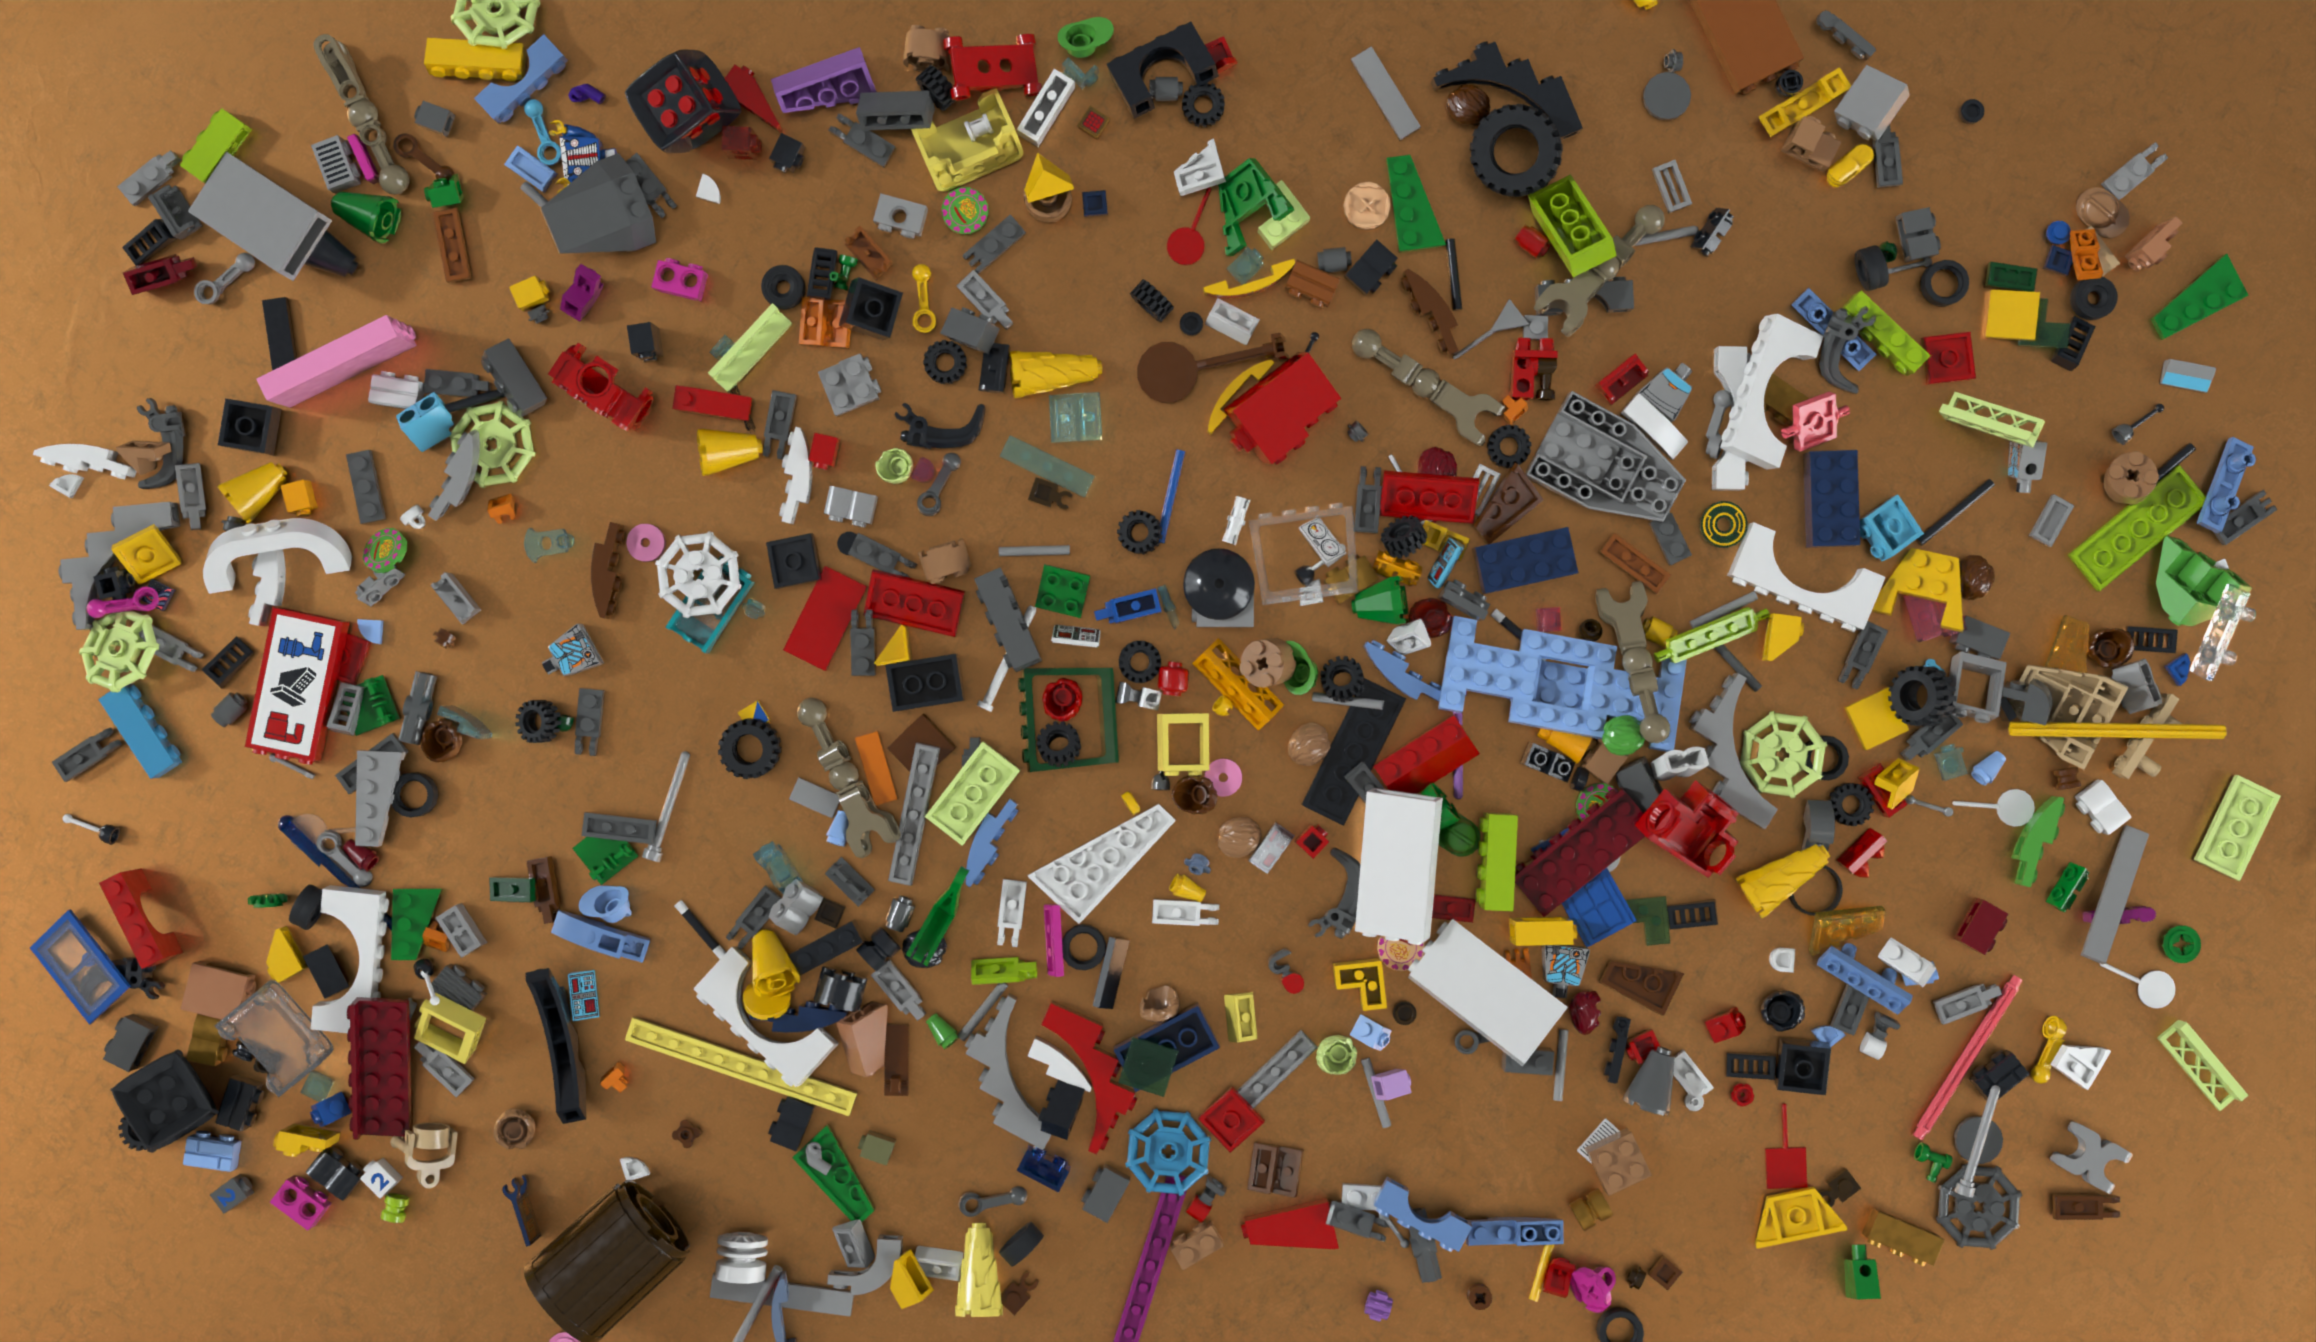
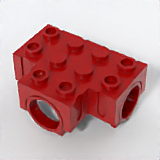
M580 343L570 346L564 352L562 351L548 375L554 378L552 383L567 391L566 393L574 399L585 403L589 409L606 418L613 417L611 422L627 432L629 429L637 432L651 411L652 395L654 392L645 387L638 398L614 383V377L619 371L617 368L599 356H596L593 362L587 364L582 362L580 359L587 348ZM592 367H600L604 369L608 375V378L594 370Z
M1697 780L1693 782L1681 798L1673 795L1665 788L1635 824L1647 839L1707 878L1713 873L1721 875L1736 857L1734 847L1739 841L1727 828L1731 823L1736 822V817L1739 813L1725 799ZM1725 844L1726 852L1722 861L1717 865L1710 866L1712 852L1716 847Z

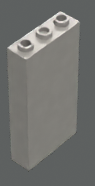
M225 152L188 210L189 213L292 281H294L332 222L331 219L228 152Z

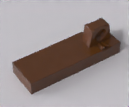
M887 1023L884 1096L909 1095L910 1024Z

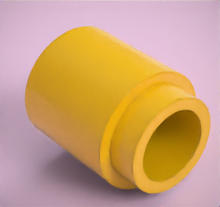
M1654 616L1650 619L1646 618L1642 623L1645 638L1662 647L1666 646V639L1674 637L1678 633L1677 630L1673 629V625Z

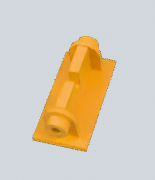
M1378 551L1377 558L1373 564V569L1376 570L1377 574L1389 578L1396 571L1398 572L1397 576L1403 577V581L1400 582L1409 586L1412 584L1417 585L1423 569L1414 560L1393 558L1388 551Z

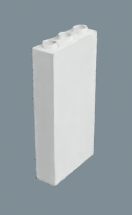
M1378 788L1367 791L1355 925L1356 932H1362V935L1366 937L1385 936V939L1390 941L1405 939L1408 940V943L1420 945L1430 938L1443 798Z
M1452 919L1449 924L1444 922L1436 932L1440 936L1435 942L1430 940L1422 950L1425 953L1420 961L1415 959L1408 968L1411 972L1408 978L1523 1066L1568 1007Z

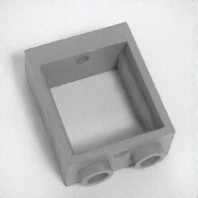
M1962 651L1954 655L1949 677L1952 679L1950 684L1956 688L1953 696L1958 697L1962 669L1990 675L1985 710L1959 704L1956 697V701L1952 703L1955 706L1954 710L1949 712L1955 717L1964 718L1968 716L1975 718V721L1979 723H1989L1999 717L2007 662Z

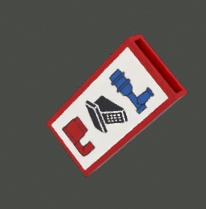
M273 607L245 747L252 748V753L267 755V752L276 754L275 758L290 760V757L299 758V763L313 765V762L322 760L328 732L327 724L333 707L338 683L337 676L340 673V663L343 658V648L346 644V634L348 633L350 622L282 607Z

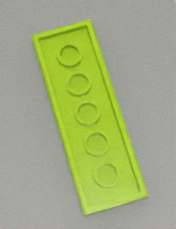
M2178 465L2157 482L2155 488L2143 501L2125 507L2070 552L2068 556L2096 591H2101L2166 536L2170 535L2203 507L2206 496L2184 469Z

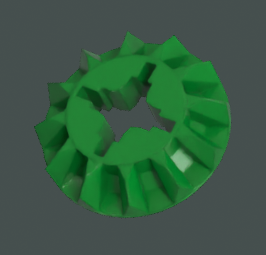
M282 893L253 895L248 898V905H253V908L283 906L284 902H288L287 895Z
M2178 925L2174 928H2169L2167 934L2163 936L2164 941L2161 946L2164 948L2165 955L2174 962H2191L2198 956L2201 950V939L2198 933L2191 927ZM2179 938L2190 943L2182 946L2181 951L2179 947L2173 946V944L2179 942Z

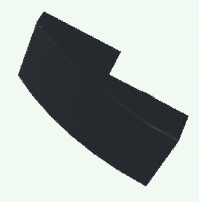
M1532 742L1528 743L1520 763L1567 783L1575 766V762L1569 757Z

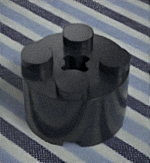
M822 966L814 1001L826 1006L828 1004L834 1005L836 1009L856 1012L860 1009L867 978L855 975L856 973L850 970L842 969L841 973H839L834 968Z

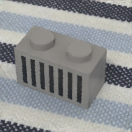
M336 135L311 145L329 191L336 194L361 184L359 179L361 171L357 163H353L350 155L353 154V150L348 140H344Z

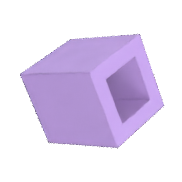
M1393 1069L1371 1076L1375 1096L1378 1100L1387 1101L1412 1093L1410 1088L1411 1079L1404 1069Z

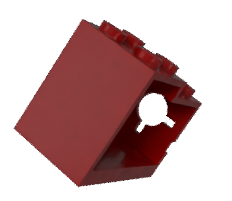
M1297 352L1223 410L1236 428H1241L1255 446L1252 450L1260 461L1277 465L1287 458L1286 453L1292 448L1297 450L1306 443L1304 439L1309 434L1304 427H1312L1319 421L1318 417L1324 412L1328 414L1337 408V402L1341 400V397L1309 352Z

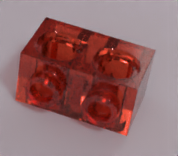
M723 126L721 150L729 159L757 160V154H761L762 141L758 139V135L752 127Z

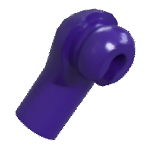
M582 84L572 88L568 96L572 102L592 99L596 103L602 104L606 94L590 84Z

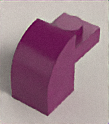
M580 264L575 270L573 284L562 295L560 310L580 322L591 310L602 291L601 276L593 269Z

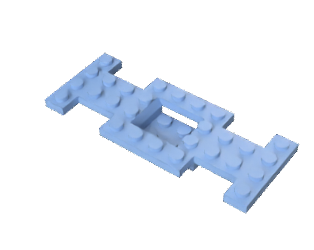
M1458 616L1453 617L1438 709L1462 713L1466 691L1510 699L1511 702L1508 719L1510 723L1601 740L1607 717L1614 718L1630 715L1640 722L1645 718L1639 696L1633 697L1628 680L1629 673L1614 669L1617 646L1523 629L1520 649L1515 651L1474 643L1477 620ZM1542 658L1588 666V668L1544 661ZM1669 658L1661 661L1659 677H1656L1658 691L1653 694L1658 713L1666 717L1670 724V734L1660 743L1649 742V749L1665 752L1674 750L1687 659L1676 664L1671 662Z

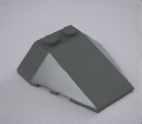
M619 153L596 161L540 208L559 254L630 252L656 243L653 217L633 170Z

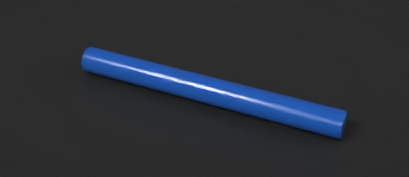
M1176 449L1159 524L1162 527L1161 535L1163 536L1158 542L1165 544L1185 451Z

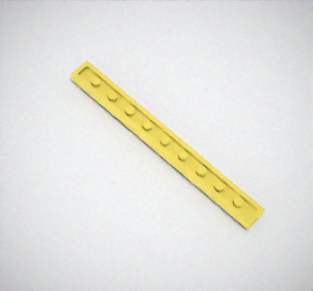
M637 1017L632 1018L625 1037V1041L846 1116H850L857 1096V1092L810 1076L801 1086L795 1087L793 1085L791 1087L782 1080V1074L777 1069L772 1070L763 1060Z

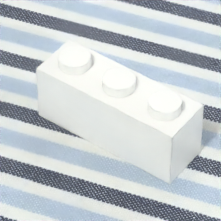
M1054 69L1018 126V135L1039 147L1075 89V81Z

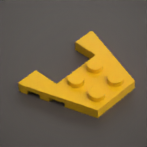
M1911 548L1879 592L1872 612L1892 616L1898 593L1945 603L1947 605L1942 618L1941 628L1963 633L1959 558Z

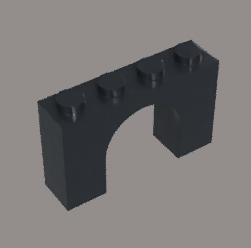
M1191 21L1107 63L1110 76L1134 119L1155 109L1151 94L1143 79L1147 70L1159 61L1176 60L1181 62L1188 69L1197 87L1219 77L1216 64Z

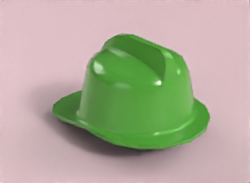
M1094 17L1067 24L1060 29L1058 42L1063 48L1067 49L1069 55L1077 58L1089 57L1098 46L1106 43L1112 37L1114 26L1110 20L1103 17Z
M1285 641L1293 650L1292 654L1294 660H1296V668L1292 677L1284 682L1288 691L1294 695H1303L1316 685L1318 668L1299 643Z
M1460 814L1461 819L1456 824L1440 830L1438 845L1451 854L1463 857L1473 854L1478 849V841H1481V834L1478 827L1472 821Z

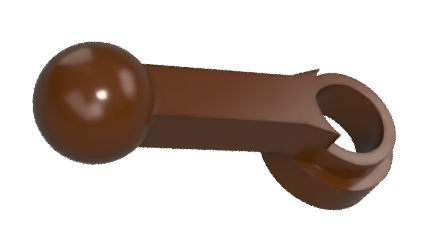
M403 133L395 138L393 143L395 152L404 158L414 157L435 173L436 179L447 178V181H449L455 175L452 168L440 166L418 148L417 140L412 135ZM402 139L412 141L413 147L409 152H403L399 149L398 145Z

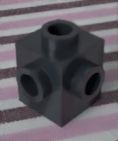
M119 566L104 569L105 574L93 576L99 599L112 597V600L126 599V593L135 592L134 577L127 569L120 570Z

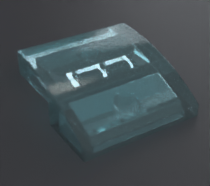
M1099 392L1049 395L1051 443L1102 440Z
M453 705L439 707L437 715L460 722L457 732L477 739H489L492 737L491 731L479 719L467 711Z

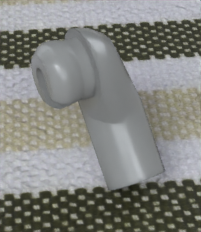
M812 1142L807 1145V1163L826 1176L832 1165L822 1159L820 1144Z

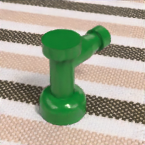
M840 254L838 259L842 265L840 273L831 272L830 279L835 282V288L848 291L847 281L851 267L857 265L858 259Z
M1923 1142L1917 1145L1914 1153V1159L1919 1162H1925L1927 1159L1933 1161L1927 1180L1936 1183L1941 1169H1949L1953 1160L1951 1155H1941L1930 1151L1929 1145Z

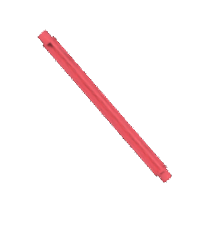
M2013 975L2010 981L2006 982L2001 991L2002 995L1998 996L1928 1109L1916 1125L1917 1129L1913 1134L1915 1137L1923 1140L1926 1134L1930 1133L2003 1014L2020 990L2018 988L2023 980Z

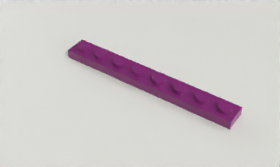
M1179 1174L1181 1182L1188 1177L1187 1175ZM1166 1176L1164 1183L1175 1184L1174 1177ZM1187 1190L1182 1196L1172 1193L1160 1194L1113 1342H1139Z

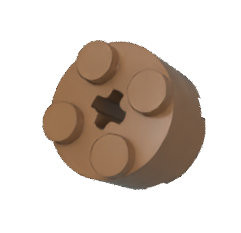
M912 25L910 31L906 33L903 64L908 67V63L914 65V70L918 72H923L930 65L935 66L940 71L945 68L946 72L949 71L951 55L948 54V51L944 50L943 39L951 37L948 35L949 31L945 28L931 30L925 29L921 25Z
M1071 190L1053 195V199H1048L1047 201L1043 198L1030 203L1027 201L1025 191L1023 192L1027 210L1035 219L1042 222L1059 221L1068 213L1071 207Z
M2138 451L2118 456L2108 467L2104 476V489L2107 495L2118 503L2129 505L2140 503L2152 492L2157 484L2159 475L2156 465L2149 457ZM2127 476H2132L2135 480L2128 481Z
M963 538L958 540L957 545L954 540L929 548L930 550L926 551L927 554L924 553V550L918 552L926 580H930L931 584L944 581L947 578L946 575L952 573L954 577L967 574L970 571L969 567L972 566Z
M1279 638L1253 641L1245 648L1239 666L1240 672L1251 684L1263 688L1282 684L1292 677L1296 668V660H1294L1292 654L1293 650L1287 642Z

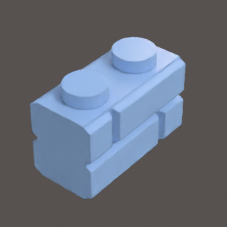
M196 1131V1134L187 1137L183 1165L227 1172L237 1169L241 1140H234V1136L229 1134H220L219 1137L210 1136L211 1132Z

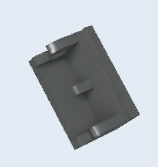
M167 185L147 196L173 237L183 240L203 227L200 220L188 212L191 206L178 186L171 188L170 185Z

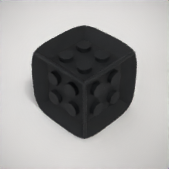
M178 1049L144 1066L110 1089L127 1122L150 1153L180 1139L219 1113L196 1071L183 1056V1052Z

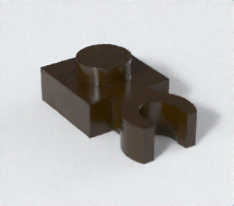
M1036 477L1028 500L1050 508L1052 503L1056 502L1061 509L1067 510L1068 506L1062 504L1061 499L1064 496L1072 498L1073 495L1068 491L1056 492L1058 489L1057 484Z
M1844 1168L1826 1182L1830 1187L1829 1189H1822L1818 1192L1822 1197L1828 1196L1827 1203L1832 1207L1835 1204V1199L1838 1198L1843 1203L1859 1191L1861 1187L1850 1172Z

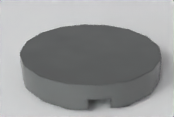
M1664 72L1657 74L1649 80L1643 92V102L1646 110L1650 115L1659 120L1676 119L1686 111L1690 104V87L1685 79L1676 73Z
M1982 1116L1966 1118L1959 1123L1955 1130V1148L1961 1157L1968 1161ZM1992 1120L1978 1164L1991 1162L2002 1149L2003 1136L2001 1129Z

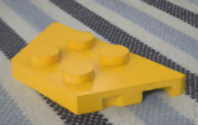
M1814 1186L1774 1194L1766 1197L1755 1246L1758 1249L1846 1231L1847 1226Z

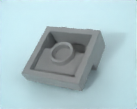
M861 353L818 372L836 417L880 399L878 393L881 392L878 381L877 379L872 380L869 371L873 370L868 357L863 358Z

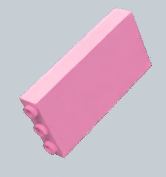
M385 315L256 380L267 401L291 408L417 346L414 341L416 334L410 325L407 326L404 322Z

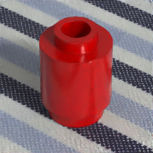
M1526 224L1514 239L1519 243V247L1535 258L1539 255L1543 257L1551 247L1548 244L1549 239L1547 236L1533 226L1529 227Z

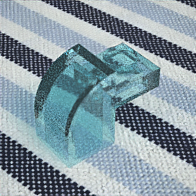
M772 841L753 853L755 860L767 871L773 885L782 894H784L785 888L795 879L803 882L795 865L780 844L776 845Z

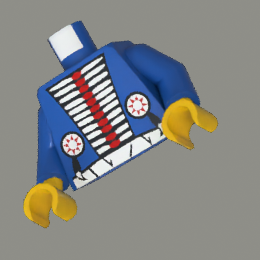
M554 120L549 123L555 124L558 128V131H549L550 135L556 136L560 133L563 135L559 136L564 178H560L555 185L562 184L565 188L596 161L617 154L616 148L603 149L602 142L596 138L595 134L581 127L564 125L560 120Z

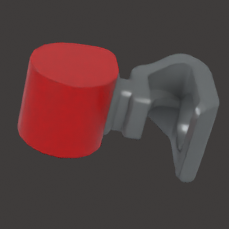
M1284 948L1269 957L1268 966L1273 973H1282L1281 982L1287 992L1296 994L1304 988L1303 977L1297 971H1290L1289 964L1277 965L1275 962L1292 953L1289 949Z
M1208 1175L1203 1193L1201 1195L1195 1194L1185 1212L1202 1223L1212 1209L1213 1204L1211 1202L1214 1200L1215 1195L1223 1196L1226 1193L1227 1187Z

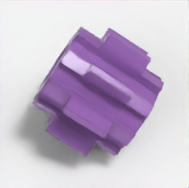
M1376 1290V1293L1370 1292L1366 1300L1364 1312L1369 1315V1319L1381 1322V1319L1387 1320L1391 1312L1393 1300L1385 1292Z

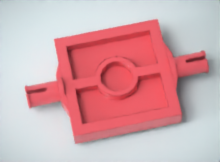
M1830 391L1793 405V425L1782 429L1781 432L1783 433L1781 434L1785 439L1794 435V449L1800 452L1837 438L1838 419L1849 415L1850 412L1848 411L1850 409L1847 405L1837 408L1836 394Z

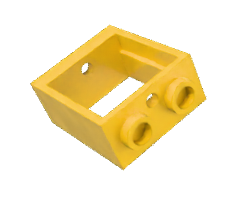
M1567 917L1509 918L1510 942L1515 946L1573 945V939H1577V925L1573 924V920Z

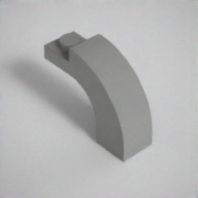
M879 1235L877 1239L876 1260L871 1266L861 1271L830 1270L827 1285H833V1288L846 1289L848 1286H851V1295L866 1294L881 1287L892 1276L894 1261L902 1254L903 1236Z

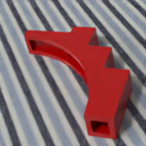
M1051 1001L1041 1025L1058 1034L1066 1041L1083 1061L1089 1073L1096 1096L1097 1116L1095 1130L1088 1151L1097 1155L1099 1149L1104 1150L1109 1137L1106 1134L1109 1127L1114 1129L1119 1116L1116 1115V1112L1126 1115L1128 1110H1133L1138 1098L1134 1097V1089L1111 1079V1077H1117L1121 1068L1117 1056L1094 1046L1095 1043L1100 1045L1105 1031L1102 1030L1103 1023L1055 1001Z

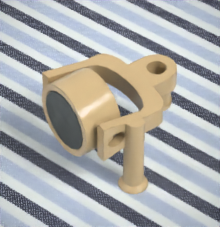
M419 1123L413 1126V1132L405 1130V1141L404 1137L393 1136L391 1146L405 1153V1165L413 1170H418L416 1177L423 1187L430 1189L438 1184L440 1169L448 1168L454 1164L458 1132L447 1124ZM413 1148H447V1154L440 1159L421 1161L413 1159Z

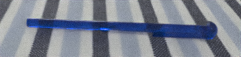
M285 815L278 820V829L318 867L322 864L344 885L360 888L292 823L294 817ZM384 913V922L387 923V927L392 931V917Z

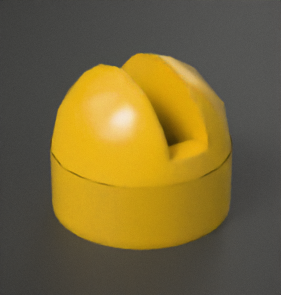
M1224 695L1220 696L1212 707V710L1220 716L1229 715L1228 709H1233L1232 702Z

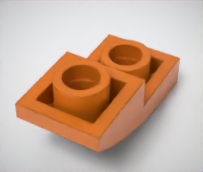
M2095 229L2070 231L2071 253L2077 280L2101 278L2103 269L2098 256L2100 246Z

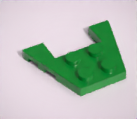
M1248 158L1225 176L1226 182L1218 184L1221 212L1225 214L1223 235H1227L1228 246L1225 247L1226 256H1234L1247 246L1239 223L1264 204H1268L1274 221H1281L1294 211L1292 204L1256 158Z

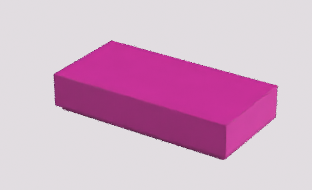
M356 134L348 136L347 139L366 180L372 184L378 183L379 174L365 143Z

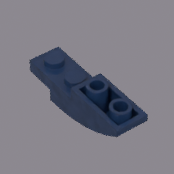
M806 1001V1004L799 1006V1012H795V1008L789 1007L787 1012L776 1019L772 1017L762 1021L773 1022L772 1032H803L834 1024L846 1017L849 1011L836 1009L831 1004H829V1007L820 1006V1003L816 1001ZM750 1015V1019L760 1020Z

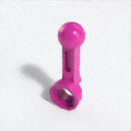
M141 587L135 591L133 598L110 601L93 599L87 605V612L91 617L100 618L108 613L133 610L150 611L158 605L159 597L155 589ZM144 596L153 598V601L148 605L140 603L141 598Z

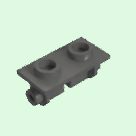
M842 857L825 873L858 907L875 891Z

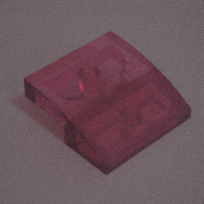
M1910 595L1904 597L1918 642L1941 635L1947 637L1959 633L1958 631L1941 628L1947 604ZM1963 616V626H1964V630H1963V631L1968 630V629H1967V626H1966V622H1965L1964 616Z

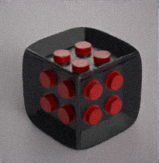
M681 49L667 55L635 79L625 91L629 106L655 145L666 153H686L703 145L732 123L742 111L734 92L714 62L704 52L699 50Z

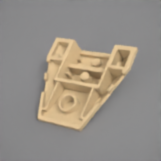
M2027 665L2019 680L2029 687L2030 682L2034 678L2043 682L2048 687L2053 700L2048 722L2110 723L2129 688L2107 676L2035 665ZM2010 698L2009 703L2017 717L2021 720L2025 702ZM2040 736V739L2051 746L2061 759L2084 770L2101 737Z

